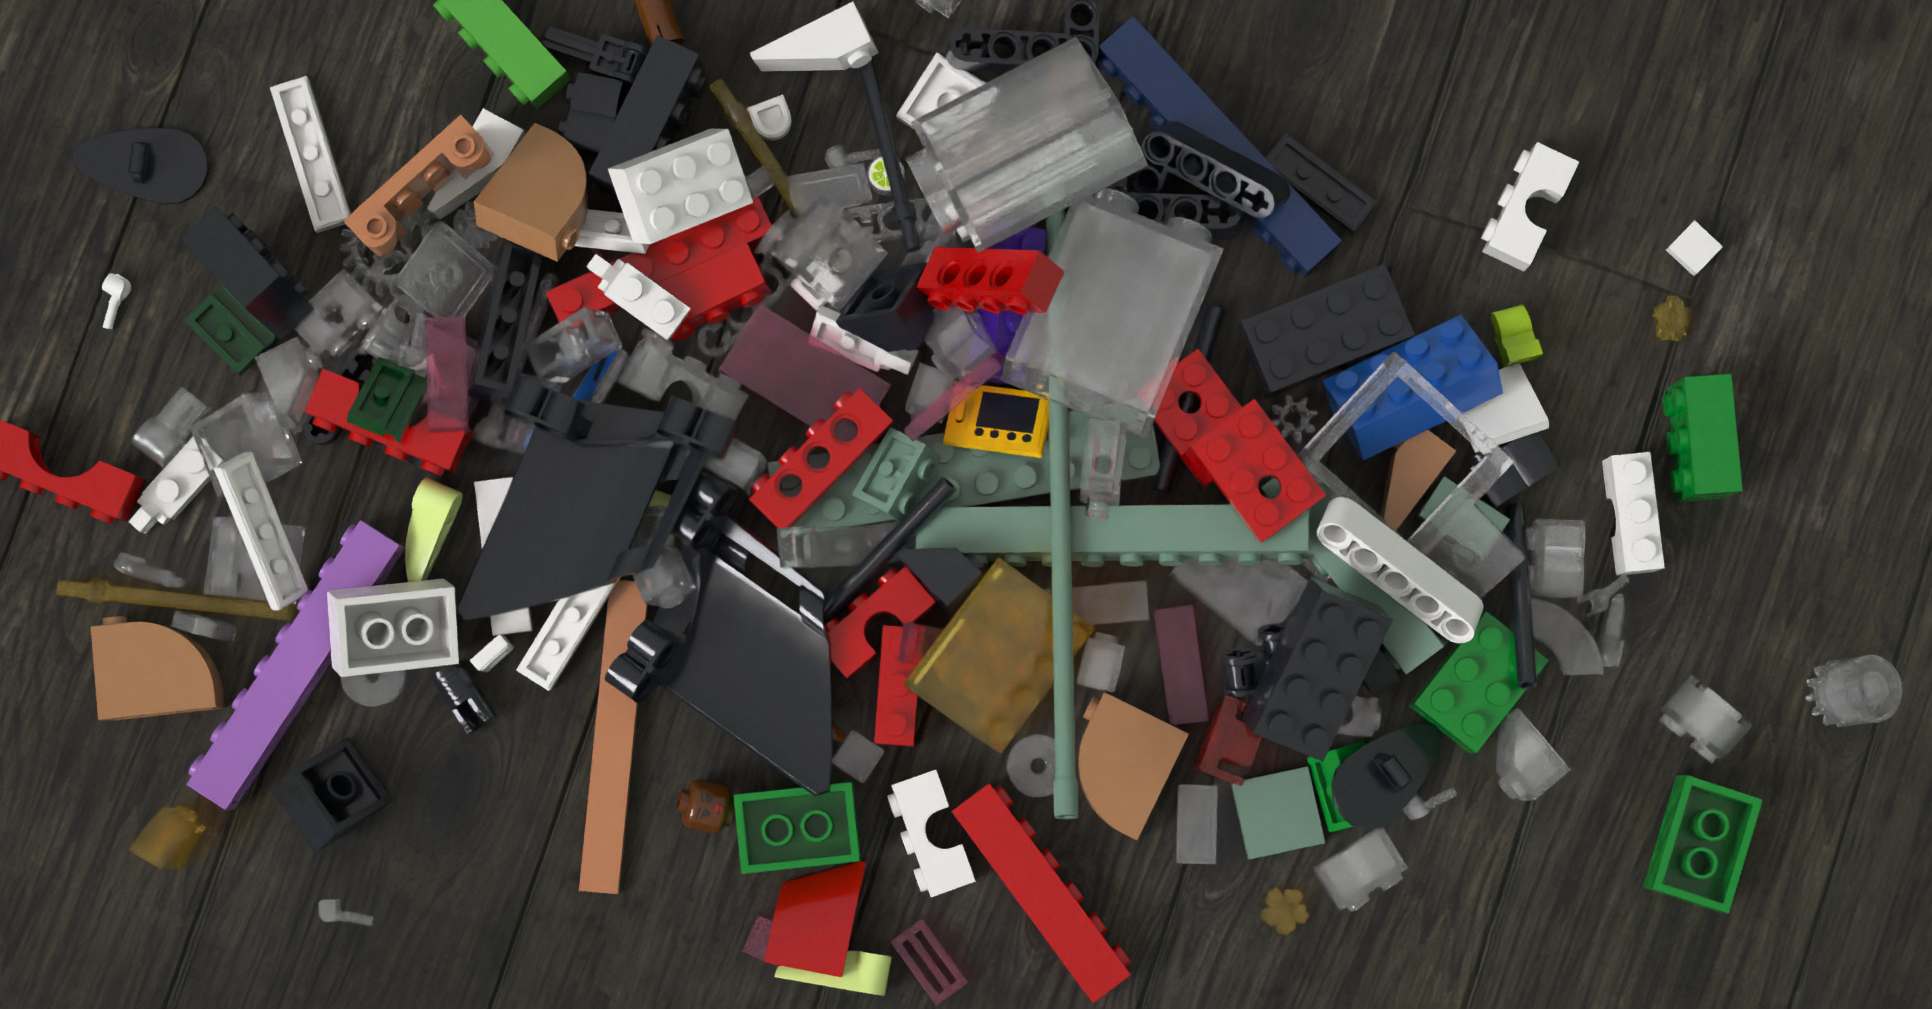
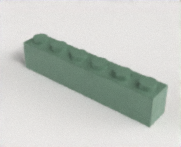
M1304 455L1299 458L1326 494L1325 497L1310 507L1312 512L1311 552L1314 555L1312 561L1321 574L1324 576L1330 575L1337 584L1338 589L1379 605L1393 619L1382 641V644L1386 647L1384 653L1393 667L1397 670L1402 668L1408 674L1443 648L1449 640L1319 541L1317 529L1328 503L1338 496L1307 456ZM1275 478L1261 487L1266 493L1265 498L1271 499L1279 495L1280 484Z

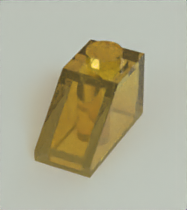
M177 805L176 809L162 808L132 841L127 850L160 869L182 868L206 827L198 823L196 820L199 816L186 807Z

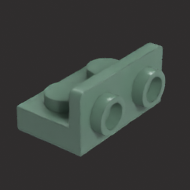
M890 427L852 495L900 522L919 502V497L926 484L937 472L941 456L926 444Z

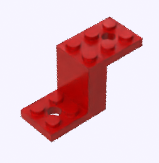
M1196 349L1135 394L1140 404L1203 489L1215 482L1260 544L1326 496L1257 401L1253 399L1244 407H1241L1199 349ZM1184 393L1195 394L1200 400L1199 410L1192 414L1183 412L1179 407V397ZM1271 476L1279 482L1280 492L1277 497L1270 499L1261 495L1258 489L1261 478Z

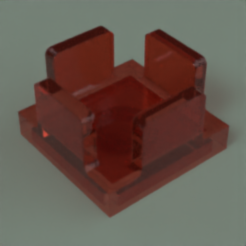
M1228 695L1219 698L1194 771L1239 787L1243 785L1244 778L1219 770L1217 766L1219 760L1238 767L1252 765L1262 737L1253 734L1246 723L1237 720L1235 717L1237 711L1244 713L1248 704Z

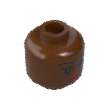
M695 779L690 783L688 790L680 789L676 802V812L682 813V822L686 828L717 834L724 826L729 827L735 812L734 796H731L730 789L725 784Z

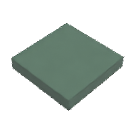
M1308 766L1231 783L1248 860L1325 843Z

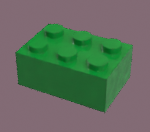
M1732 374L1684 377L1667 387V393L1663 394V411L1665 416H1670L1671 431L1667 432L1666 446L1668 454L1673 455L1675 470L1670 471V487L1672 493H1677V501L1725 499L1742 492Z
M1487 611L1483 612L1474 637L1466 643L1455 644L1408 704L1409 707L1436 726L1469 754L1477 753L1526 690L1517 687L1513 632ZM1535 650L1536 675H1538L1549 660Z
M1677 775L1642 888L1716 912L1729 914L1763 799L1689 775Z
M853 782L831 784L830 792L816 797L802 787L733 795L741 874L861 861Z

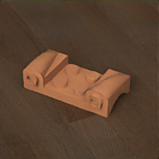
M459 115L344 220V223L379 258L387 256L393 252L397 242L408 233L398 221L402 216L407 218L413 215L422 206L423 202L421 199L432 189L433 191H438L443 188L451 179L450 173L454 169L466 180L477 169L486 167L491 162L494 153L479 133L462 115Z

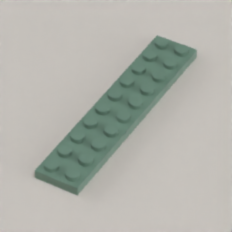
M1138 400L1069 411L1070 491L1078 490L1080 487L1084 489L1119 483L1121 480L1125 482L1157 475L1160 461L1153 421ZM1049 428L1042 458L943 445L945 433L914 438L926 444L941 456L937 472L926 484L919 497V501L942 477L948 479L957 490L941 507H978L1050 494ZM874 444L785 535L778 529L780 540L895 521L890 515L858 500L852 495L880 444ZM828 452L809 455L808 464L814 469H822L830 461V454ZM778 461L767 463L769 476L771 477L781 467ZM787 477L781 483V492L787 497L797 496L802 490V481L798 477Z

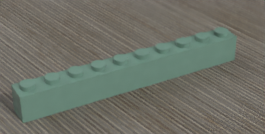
M1232 505L1090 506L1089 517L1085 515L1086 506H1070L1071 561H1081L1083 566L1099 567L1104 565V561H1120V565L1142 566L1146 560H1159V564L1163 566H1180L1183 564V560H1198V564L1204 566H1218L1222 564V560H1238V564L1245 566L1261 565L1262 560H1278V564L1292 566L1302 564V559H1311L1312 512L1310 508L1260 544ZM1051 506L940 507L916 532V549L956 547L966 558L971 553L975 555L985 567L991 561H1003V565L1008 567H1024L1027 565V561H1042V565L1052 567Z

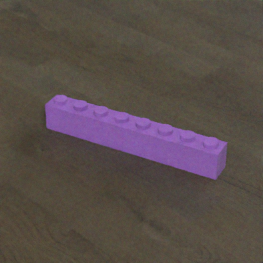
M360 520L357 526L352 524L345 531L340 540V544L343 547L336 558L330 557L324 563L318 575L322 579L314 591L308 590L299 601L297 609L300 612L293 623H286L275 639L278 646L270 657L266 655L257 665L254 671V675L257 678L249 690L244 688L232 704V708L235 709L234 713L227 723L222 721L214 730L210 738L213 745L205 756L203 754L199 755L191 765L188 772L191 778L186 785L224 810L236 809L332 662L327 591L383 585L404 553L405 547L368 523Z

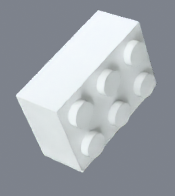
M708 129L608 168L634 243L652 244L753 203L729 129Z
M445 579L327 591L332 668L341 677L459 664L455 588Z

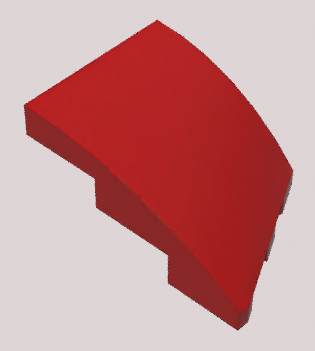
M858 861L783 882L775 909L764 962L842 978L866 862Z

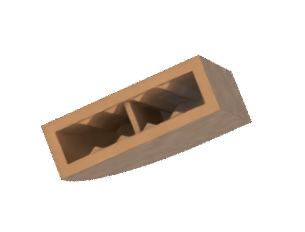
M534 123L475 199L474 208L477 226L558 262L567 249L571 250L575 246L579 237V231L583 227L588 212L586 171L577 150L558 133Z
M126 616L103 618V625L90 626L98 720L116 721L225 709L223 685L218 669L207 651L189 635L174 628L154 623L127 622Z
M1104 692L1100 700L1092 697L1083 715V718L1089 720L1079 746V780L1084 795L1096 814L1113 829L1134 840H1138L1189 734Z

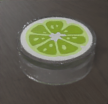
M881 155L869 164L867 178L870 187L875 192L882 195H891ZM899 160L900 167H901V171H902V175H903V179H904V183H905V178H906L905 168H904V165L902 164V162Z

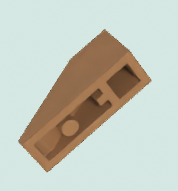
M1429 430L1393 446L1397 450L1390 458L1379 521L1394 532L1456 452V450Z

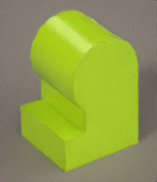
M1523 305L1491 313L1495 341L1503 368L1535 360L1543 354L1539 340L1535 339L1528 312Z

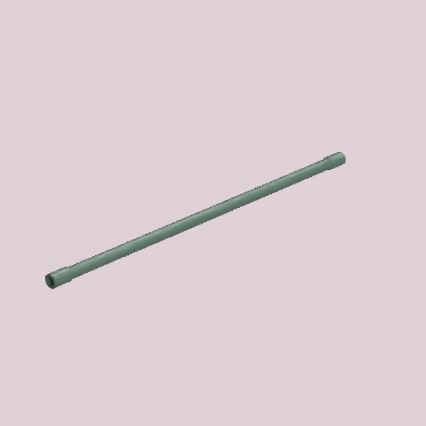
M1066 183L1043 196L1046 210V256L1065 271L1047 309L1055 780L1053 791L1054 818L1075 819L1078 818V782L1075 774L1065 208L1067 196Z

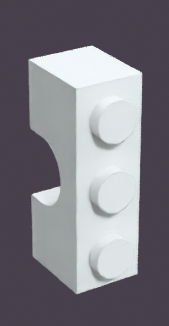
M1538 142L1530 152L1523 150L1514 167V171L1519 173L1514 186L1506 185L1498 201V205L1502 206L1503 209L1497 220L1494 218L1489 220L1481 239L1487 241L1482 252L1524 272L1531 265L1547 231L1534 225L1528 219L1525 212L1526 201L1533 197H1542L1556 204L1563 197L1579 162Z
M1650 452L1610 456L1602 461L1606 498L1612 500L1616 517L1615 536L1611 537L1616 576L1655 572L1664 569Z
M937 770L891 785L894 793L887 795L894 817L902 815L907 830L900 834L907 854L915 853L920 868L913 871L920 891L928 890L930 896L934 897L976 882L963 844L942 849L934 846L927 838L926 823L933 813L949 807Z

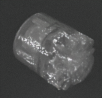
M1863 655L1827 661L1826 665L1814 668L1818 678L1808 679L1806 682L1809 687L1814 688V693L1806 695V700L1816 702L1817 706L1813 708L1812 714L1814 716L1825 715L1823 718L1824 725L1837 724L1838 727L1883 722L1894 715L1902 699V683L1897 670L1888 660L1877 655Z

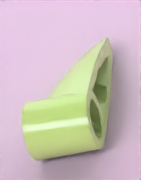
M428 477L421 481L412 501L413 511L405 546L408 582L427 580L463 498L462 492Z
M848 951L842 978L785 966L777 967L775 977L885 996L892 957L861 951Z

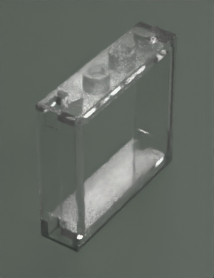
M1395 351L1390 354L1297 455L1318 485L1324 482L1333 490L1328 496L1331 500L1336 497H1345L1353 500L1425 556L1515 462ZM1397 376L1485 456L1408 539L1403 537L1319 461Z

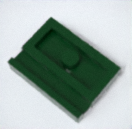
M221 283V287L215 293H211L184 321L238 375L242 376L268 350V347L279 338L250 314Z
M378 357L348 412L347 422L382 436L385 433L395 437V441L401 442L431 386L432 376L426 374L425 377L415 374V370Z

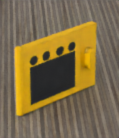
M956 382L943 445L1042 458L1049 428V394Z

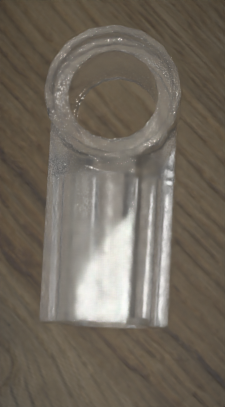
M181 386L158 416L150 418L139 428L133 437L132 444L159 466L165 468L185 446L186 442L184 439L210 408Z

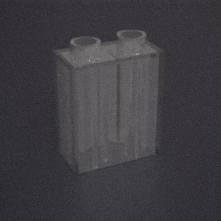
M1077 37L912 121L911 124L924 149L905 158L944 235L964 226L978 253L1148 166L1120 102Z
M1099 188L1096 190L1095 195L1091 196L1077 190L1048 257L1065 272L1047 312H1028L1027 315H1023L1006 355L1001 381L1147 439L1224 248L1211 244L1212 234L1210 231L1195 221L1173 217L1168 220L1167 225L1137 214L1139 211L1138 203L1120 191Z

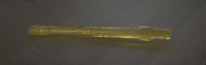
M723 79L715 81L710 85V89L724 108L725 112L723 115L731 127H737L836 276L841 275L848 269V266L749 119V111L742 101L738 102Z
M92 579L89 583L59 580L57 584V595L86 598L88 603L105 604L106 601L288 621L291 620L292 605H288L281 610H272L270 604L266 602L108 585L107 581Z

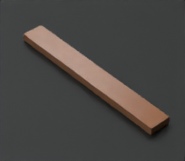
M618 580L608 597L579 891L619 894L638 704L606 682L605 675L613 661L627 651V643L633 631L643 621L647 620L649 582Z

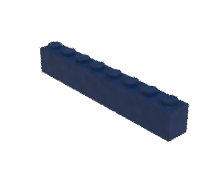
M1133 16L1099 46L1098 57L1100 60L1097 62L1100 68L1110 78L1118 77L1126 86L1123 89L1126 96L1136 106L1144 105L1152 114L1149 119L1157 129L1170 121L1180 122L1279 174ZM1196 155L1198 162L1204 166L1202 159ZM1229 172L1230 178L1237 184L1235 176ZM1289 184L1290 197L1288 201L1265 218H1256L1242 211V216H1247L1256 226L1253 231L1261 242L1266 246L1273 244L1282 254L1279 259L1288 271L1294 275L1299 272L1305 278L1338 248L1342 240Z

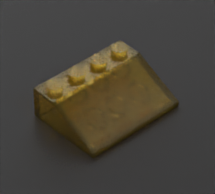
M998 557L904 682V685L973 736L999 753H1002L1054 684L1052 595ZM1072 610L1074 657L1095 627Z

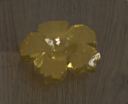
M1668 295L1666 303H1660L1659 306L1653 308L1652 317L1659 321L1655 325V336L1662 341L1667 339L1681 341L1686 335L1685 326H1689L1690 309L1684 307V302L1677 295Z
M1277 888L1268 891L1265 903L1271 907L1260 911L1261 920L1267 922L1269 926H1274L1277 923L1278 934L1288 935L1290 931L1296 929L1294 921L1305 924L1306 919L1309 917V914L1306 912V906L1299 904L1303 894L1298 889H1285L1283 895Z

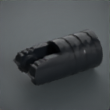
M460 659L459 664L448 665L431 677V680L468 735L472 736L477 733L480 726L467 702H469L483 722L491 723L496 719L497 714Z

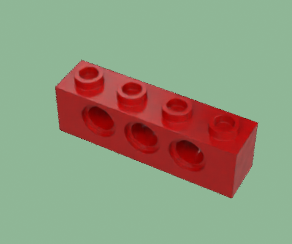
M935 247L916 288L928 297L927 301L930 305L944 311H948L949 308H960L967 312L981 309L995 314H1000L1001 311H1012L1020 315H1027L1028 312L1046 313L1065 271L1040 251Z
M860 388L854 394L850 390L846 391L833 405L837 411L827 421L822 418L817 420L805 433L809 439L799 449L794 445L789 448L778 460L781 467L771 477L765 473L750 488L754 494L749 500L784 535L894 425L893 420ZM844 421H850L858 428L856 437L850 441H842L835 435L837 426ZM815 449H824L830 454L828 465L822 469H814L808 464V457ZM790 476L798 477L802 481V490L794 497H787L781 492V483Z

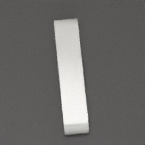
M1336 497L1328 503L1317 529V537L1325 547L1449 641L1466 643L1474 637L1483 611L1482 600L1476 594L1353 500L1345 497Z

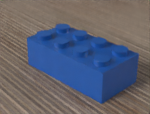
M1462 314L1322 381L1331 413L1363 460L1503 394L1497 362Z

